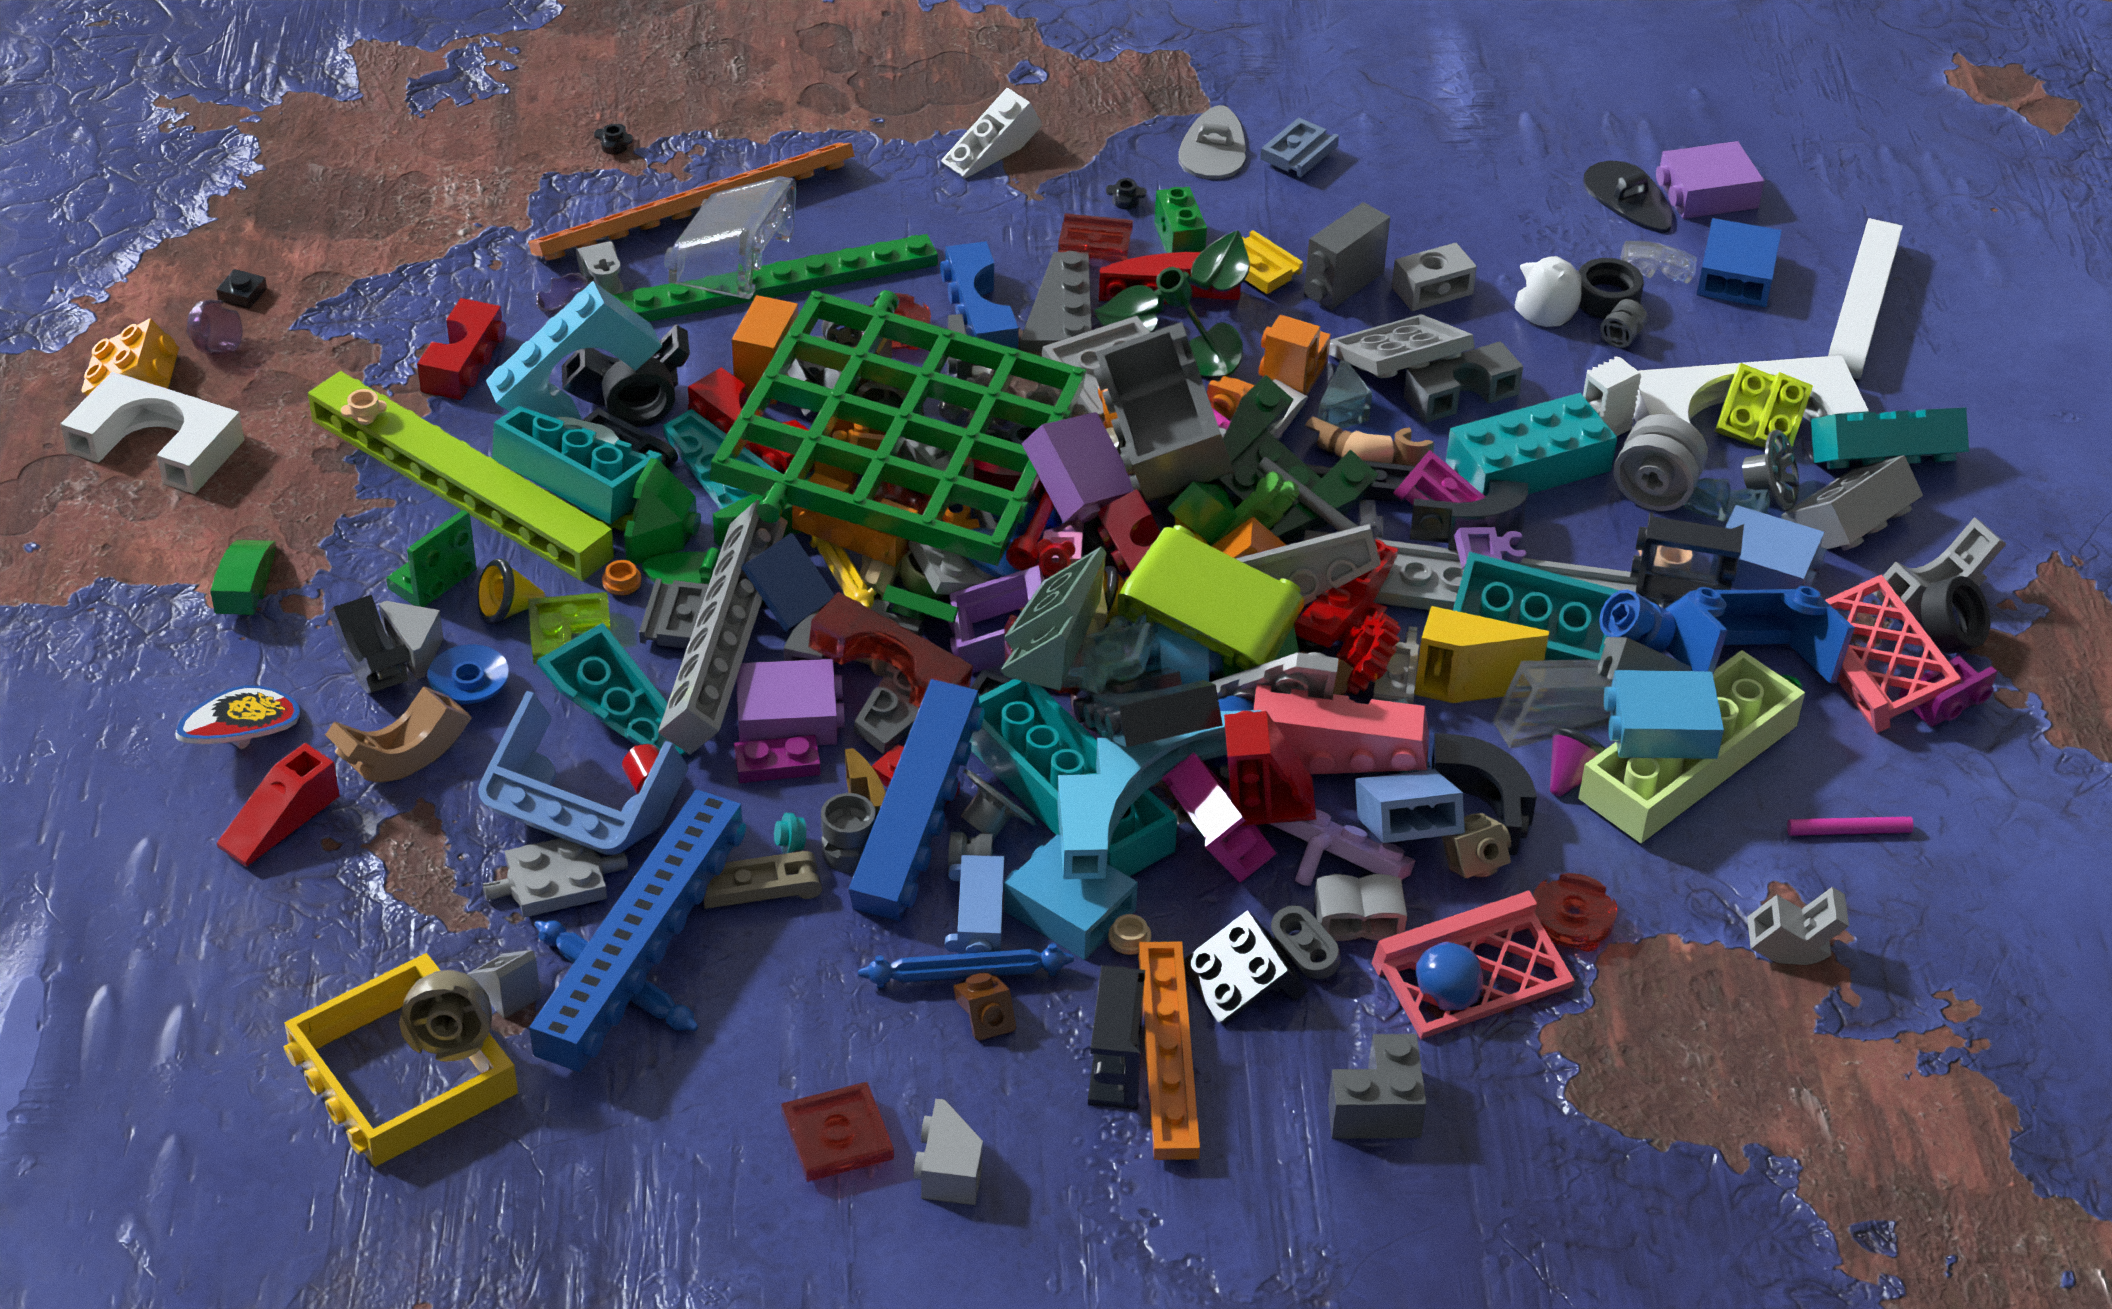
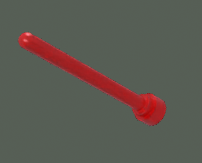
M1046 490L1024 535L1015 538L1006 552L1008 563L1015 569L1022 571L1034 567L1040 556L1037 550L1038 540L1055 507Z

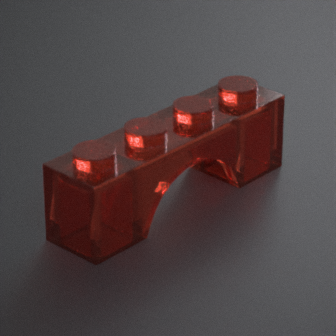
M840 592L812 619L808 647L841 665L862 658L878 659L894 665L907 677L911 687L909 703L920 708L931 679L967 688L970 687L973 665Z

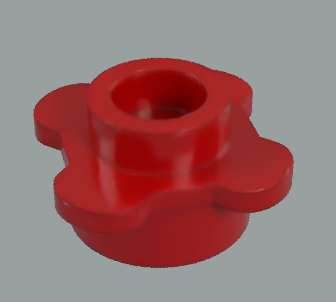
M1042 539L1037 544L1040 557L1039 562L1035 566L1039 565L1044 577H1051L1071 565V558L1076 552V547L1071 541L1053 543L1049 539ZM1055 555L1059 557L1057 562L1052 560V557Z

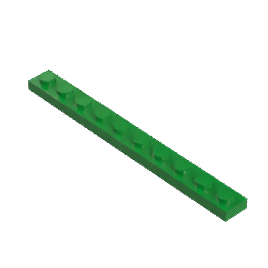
M927 234L912 235L907 238L887 242H877L856 248H845L840 251L809 255L804 258L788 261H777L773 264L742 268L721 274H710L705 277L674 281L669 284L638 288L633 291L611 295L647 322L752 302L756 295L773 298L938 265V254Z

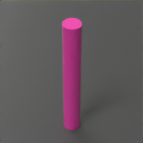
M1911 816L1789 819L1787 831L1789 836L1912 833L1914 825Z

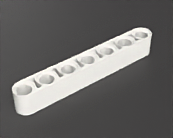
M1868 218L1828 355H1842L1852 377L1859 380L1862 376L1903 225Z

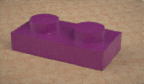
M815 735L734 743L739 783L820 775V760Z

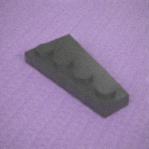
M1053 252L1020 339L1021 351L1042 352L1043 346L1092 331L1088 252Z

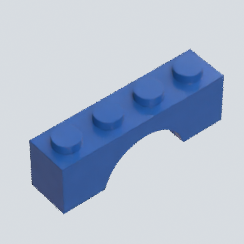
M987 241L945 246V261L940 262L941 278L943 283L948 282L950 304H956L955 315L962 314L966 335L1018 350L1019 328L1011 306L995 304L982 297L994 291L995 262Z

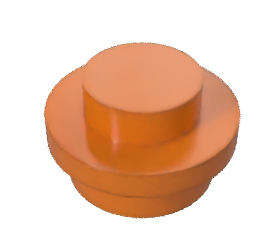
M617 560L610 563L602 576L605 590L611 594L621 596L635 592L640 587L642 581L639 570L632 562L627 560Z

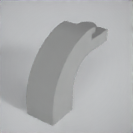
M1974 517L1953 543L1932 562L1922 567L1908 568L1895 561L1883 577L1915 619L1922 620L1921 601L1928 585L1960 575L1970 578L1980 586L1987 579L1983 571L2007 543L1982 521ZM1879 590L1873 593L1881 602H1884L1885 597Z

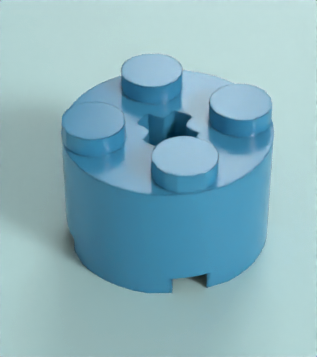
M1155 622L1154 626H1145V650H1149L1151 665H1145L1146 672L1170 667L1180 671L1182 685L1201 680L1209 682V650L1207 647Z

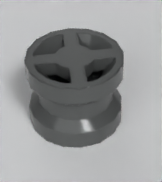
M823 320L821 329L826 340L852 348L858 345L862 338L861 331L849 327L837 329L842 325Z

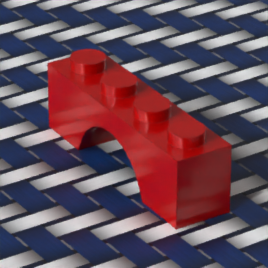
M721 367L688 386V411L690 409L694 410L721 431L728 434L746 404V384ZM796 420L780 422L809 431L808 428ZM747 441L744 446L782 474H785L795 456ZM815 461L809 472L815 469Z

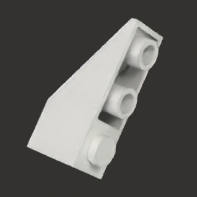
M1006 88L944 156L941 163L965 179L1020 150L1043 124L1029 101Z

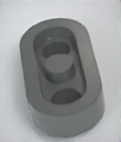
M1288 906L1282 908L1274 915L1271 922L1274 939L1304 975L1313 979H1323L1331 976L1338 970L1341 963V955L1336 941L1307 909L1301 906ZM1294 930L1301 931L1297 935H1289ZM1318 958H1325L1322 962L1313 963Z

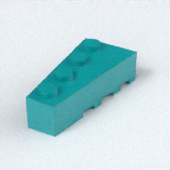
M518 406L494 422L492 459L608 524H612L635 508L638 499L633 498L638 478L650 458L658 459L660 462L662 454L651 450L646 455L632 451V444L617 440L614 445L597 439L596 432L586 428L572 430L564 428V421Z
M1966 407L1925 409L1915 412L1908 410L1892 411L1876 414V412L1850 415L1834 414L1811 419L1814 463L1827 462V469L1850 468L1849 461L1862 460L1864 466L1883 461L1885 458H1895L1905 455L1908 464L1921 463V456L1933 455L1934 462L1956 461L1957 453L1969 452Z

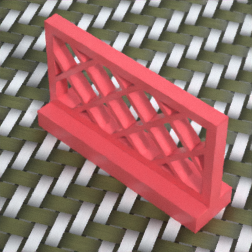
M1882 574L1825 600L1835 610L1851 611L1847 621L1855 627L1853 634L1870 637L1866 648L1849 645L1837 681L1876 734L1891 727L1890 718L1934 699L1942 692L1961 683L1960 676ZM1878 590L1885 597L1882 606L1862 602L1865 596ZM1858 612L1878 616L1874 627L1854 623ZM1885 617L1902 620L1904 622L1902 631L1882 628ZM1877 638L1897 641L1894 653L1874 649ZM1905 643L1922 646L1924 648L1922 657L1901 654ZM1869 660L1890 663L1886 674L1869 671L1867 669ZM1897 664L1917 668L1914 679L1893 676ZM1925 669L1942 672L1946 677L1936 683L1921 681ZM1889 686L1910 689L1907 696L1894 702L1886 695Z
M1530 891L1378 941L1372 965L1379 977L1386 976L1420 1039L1573 986L1574 978L1534 912L1537 902ZM1529 928L1537 942L1535 949L1510 941L1512 933ZM1440 942L1464 945L1472 951L1476 945L1482 943L1502 949L1497 962L1477 955L1481 968L1493 973L1489 985H1483L1480 995L1484 996L1481 1005L1467 1007L1463 1010L1445 1011L1443 1018L1426 1023L1419 1010L1421 1000L1438 1006L1436 1000L1429 994L1423 995L1419 987L1404 982L1399 971L1408 968L1416 970V963L1422 953ZM1506 951L1530 960L1526 973L1501 964ZM1537 962L1552 968L1557 978L1547 982L1531 976L1534 963ZM1497 975L1521 983L1519 992L1507 994L1492 988Z

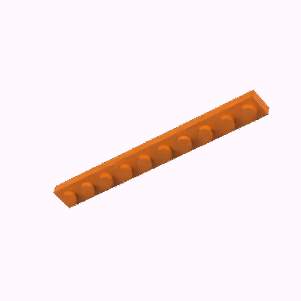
M835 143L528 241L531 254L544 256L545 260L557 259L566 255L565 249L574 246L578 249L596 245V239L608 236L609 240L622 238L629 235L628 229L637 226H640L641 230L653 228L661 224L660 219L668 216H671L672 220L692 215L691 209L702 206L703 210L723 205L722 199L733 196L734 200L743 199L754 195L753 189L764 186L765 190L783 186V179L794 176L795 180L809 178L815 175L814 169L824 167L825 170L840 168L845 165V159L855 157L851 143Z

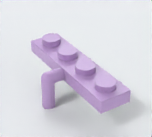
M1316 809L1317 820L1271 823V825L1308 842L1295 878L1302 885L1310 886L1312 884L1323 850L1329 851L1376 874L1392 875L1401 878V880L1411 875L1416 861L1405 856V851L1397 845L1391 843L1379 844L1367 838L1368 834L1360 828L1350 825L1343 827L1330 821L1331 816L1321 810Z

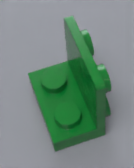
M461 510L409 546L407 549L408 562L386 577L388 589L414 606L425 607L474 572L477 567L470 513Z

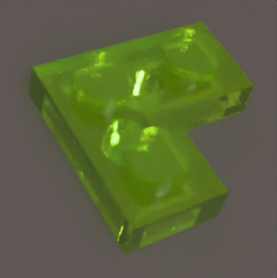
M607 592L528 599L533 665L537 664L539 658L571 641V634L585 633L601 623H604L611 630Z

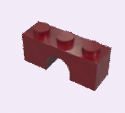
M1137 489L1100 508V511L1097 512L1102 526L1096 529L1106 548L1114 546L1116 549L1111 552V555L1121 574L1128 570L1131 575L1151 546L1148 545L1155 542L1160 535L1153 515Z

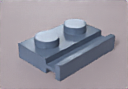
M1298 117L1261 148L1260 159L1287 172L1293 169L1297 171V176L1302 177L1338 147L1339 135L1333 134L1330 136L1326 134V129Z

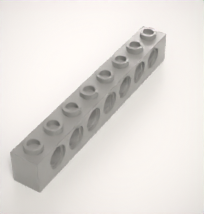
M758 499L729 525L658 730L659 734L689 755L720 730L762 602V597L741 567L783 538L788 522L781 516L774 523L763 521L757 514V507L761 502Z

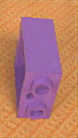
M1039 565L950 593L951 605L959 608L955 622L948 621L953 634H955L954 638H950V644L955 659L957 661L963 660L969 674L1004 664L1013 652V649L1004 639L1011 627L975 638L973 623L1025 607L1040 584L1045 580Z

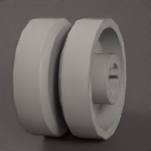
M1657 414L1648 415L1639 420L1630 431L1624 447L1614 463V478L1619 490L1630 501L1650 510H1675L1686 504L1707 464L1708 447L1705 439L1692 424L1676 416Z

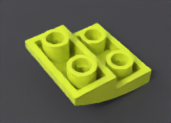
M1740 363L1736 368L1714 432L1765 448L1769 433L1772 430L1778 429L1786 435L1791 446H1793L1813 385L1781 372L1773 376Z

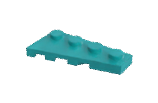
M692 409L663 425L665 439L676 450L679 457L720 509L753 494L710 480L711 461L727 436L726 433ZM743 447L736 459L778 472L745 447Z

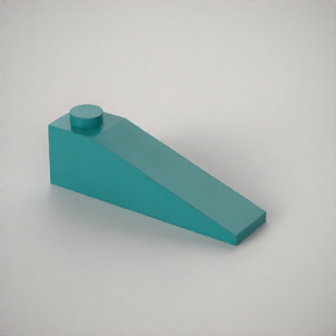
M604 623L597 625L538 659V666L562 695L635 745L652 744L661 750L665 741L670 742L658 733L668 704L667 701ZM673 744L679 752V754L681 755V757L687 754L681 748Z

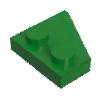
M887 585L882 599L894 604L893 612L922 620L923 622L926 615L954 623L959 610L958 607Z

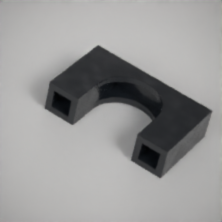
M1170 667L1076 687L1078 699L1073 700L1076 720L1082 723L1084 728L1105 738H1111L1112 741L1125 747L1223 726L1216 684L1201 680L1182 685L1180 671Z

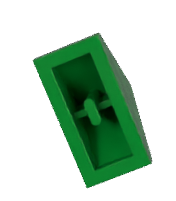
M1193 481L1167 508L1175 517L1210 543L1237 517L1227 491L1222 486Z

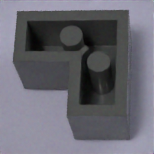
M1373 1034L1368 1069H1332L1328 1098L1332 1139L1421 1138L1426 1098L1417 1034Z

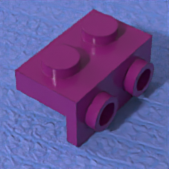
M1957 656L1948 662L1960 676L1961 683L1942 692L1936 698L1912 708V710L1930 727L1946 719L1951 721L1958 717L1964 709L1973 704L1981 705L1989 699L1994 691L1992 685L1998 671L1990 666L1978 673L1960 656ZM1931 670L1922 676L1921 681L1936 683L1946 677L1942 672ZM1901 688L1898 697L1901 699L1907 696L1910 689Z

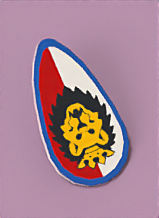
M254 685L233 687L212 696L186 713L178 723L175 736L184 743L216 744L231 742L240 749H244L252 738L283 731L295 725L300 716V709L298 703L292 697L277 689Z

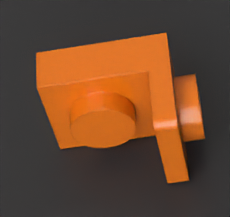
M1223 376L1219 382L1211 380L1207 386V395L1211 407L1225 418L1231 419L1241 398L1255 385L1228 376Z

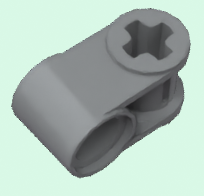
M612 241L576 249L582 278L586 280L587 285L594 281L610 294L624 292L623 285L618 276L621 270L620 261Z

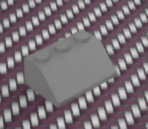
M1905 455L1851 469L1783 513L1781 517L1784 520L1824 531L1821 547L1830 549L1841 546L1844 551L1861 544L1864 541L1862 536L1866 533L1872 534L1888 526L1886 520L1890 517L1896 518L1912 510L1910 504L1922 497L1923 494Z

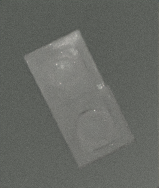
M1625 241L1621 252V260L1637 267L1641 274L1650 279L1657 268H1659L1668 278L1673 280L1679 279L1689 284L1696 272L1697 257L1671 246L1646 241Z

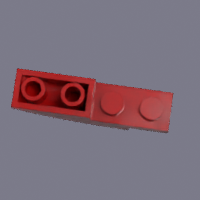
M1201 252L1147 255L1100 268L1098 301H1110L1121 291L1137 285L1147 286L1156 292L1159 289L1156 284L1157 277L1162 270L1168 267H1177L1192 277L1191 268L1193 262ZM1190 284L1192 288L1191 297L1240 300L1241 284L1229 291H1218L1212 285L1208 290H1203Z
M1375 539L1381 565L1338 588L1333 587L1321 593L1295 622L1296 636L1328 648L1336 640L1345 642L1346 634L1362 620L1379 593L1398 556L1399 549Z

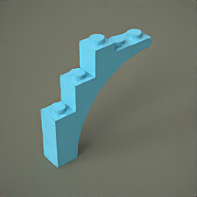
M1249 710V711L1260 712L1261 710ZM1220 711L1223 726L1130 747L1120 745L1112 741L1111 738H1097V774L1058 775L1057 805L1063 879L1106 878L1107 852L1114 830L1127 809L1149 787L1160 781L1177 763L1185 760L1193 752L1202 761L1227 755L1224 715L1236 714L1240 711Z

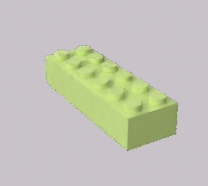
M1741 650L1715 669L1713 674L1724 728L1717 759L1619 758L1615 742L1585 764L1578 799L1639 843H1643L1793 730L1798 723L1805 692Z

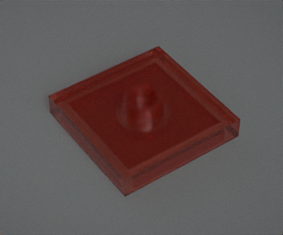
M868 1082L781 1103V1114L807 1182L894 1159L893 1145Z

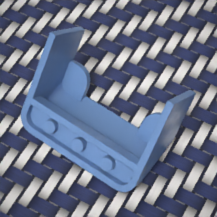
M526 691L479 784L478 794L485 806L496 814L606 855L619 854L656 831L661 826L689 769L673 743L664 742L640 793L631 797L620 812L553 787L556 779L555 766L548 757L536 752L553 718L533 692Z

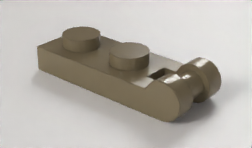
M800 851L726 862L721 874L715 875L707 886L703 899L704 907L707 909L799 895L804 899L815 898L822 892L820 877L815 873L817 870L815 856L812 852Z

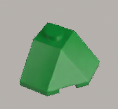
M650 458L636 482L633 498L638 500L633 512V521H627L624 534L626 560L634 565L643 563L644 560L650 557L683 550L691 535L695 536L698 533L701 524V514L697 513L696 496L658 459Z

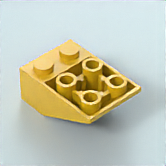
M1431 606L1421 638L1414 695L1449 703H1458L1539 692L1549 631Z

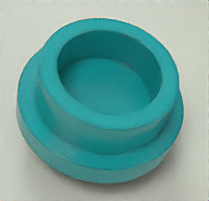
M784 813L782 820L777 821L775 824L774 841L776 846H781L783 854L802 851L806 843L805 819L803 817H795L794 813Z

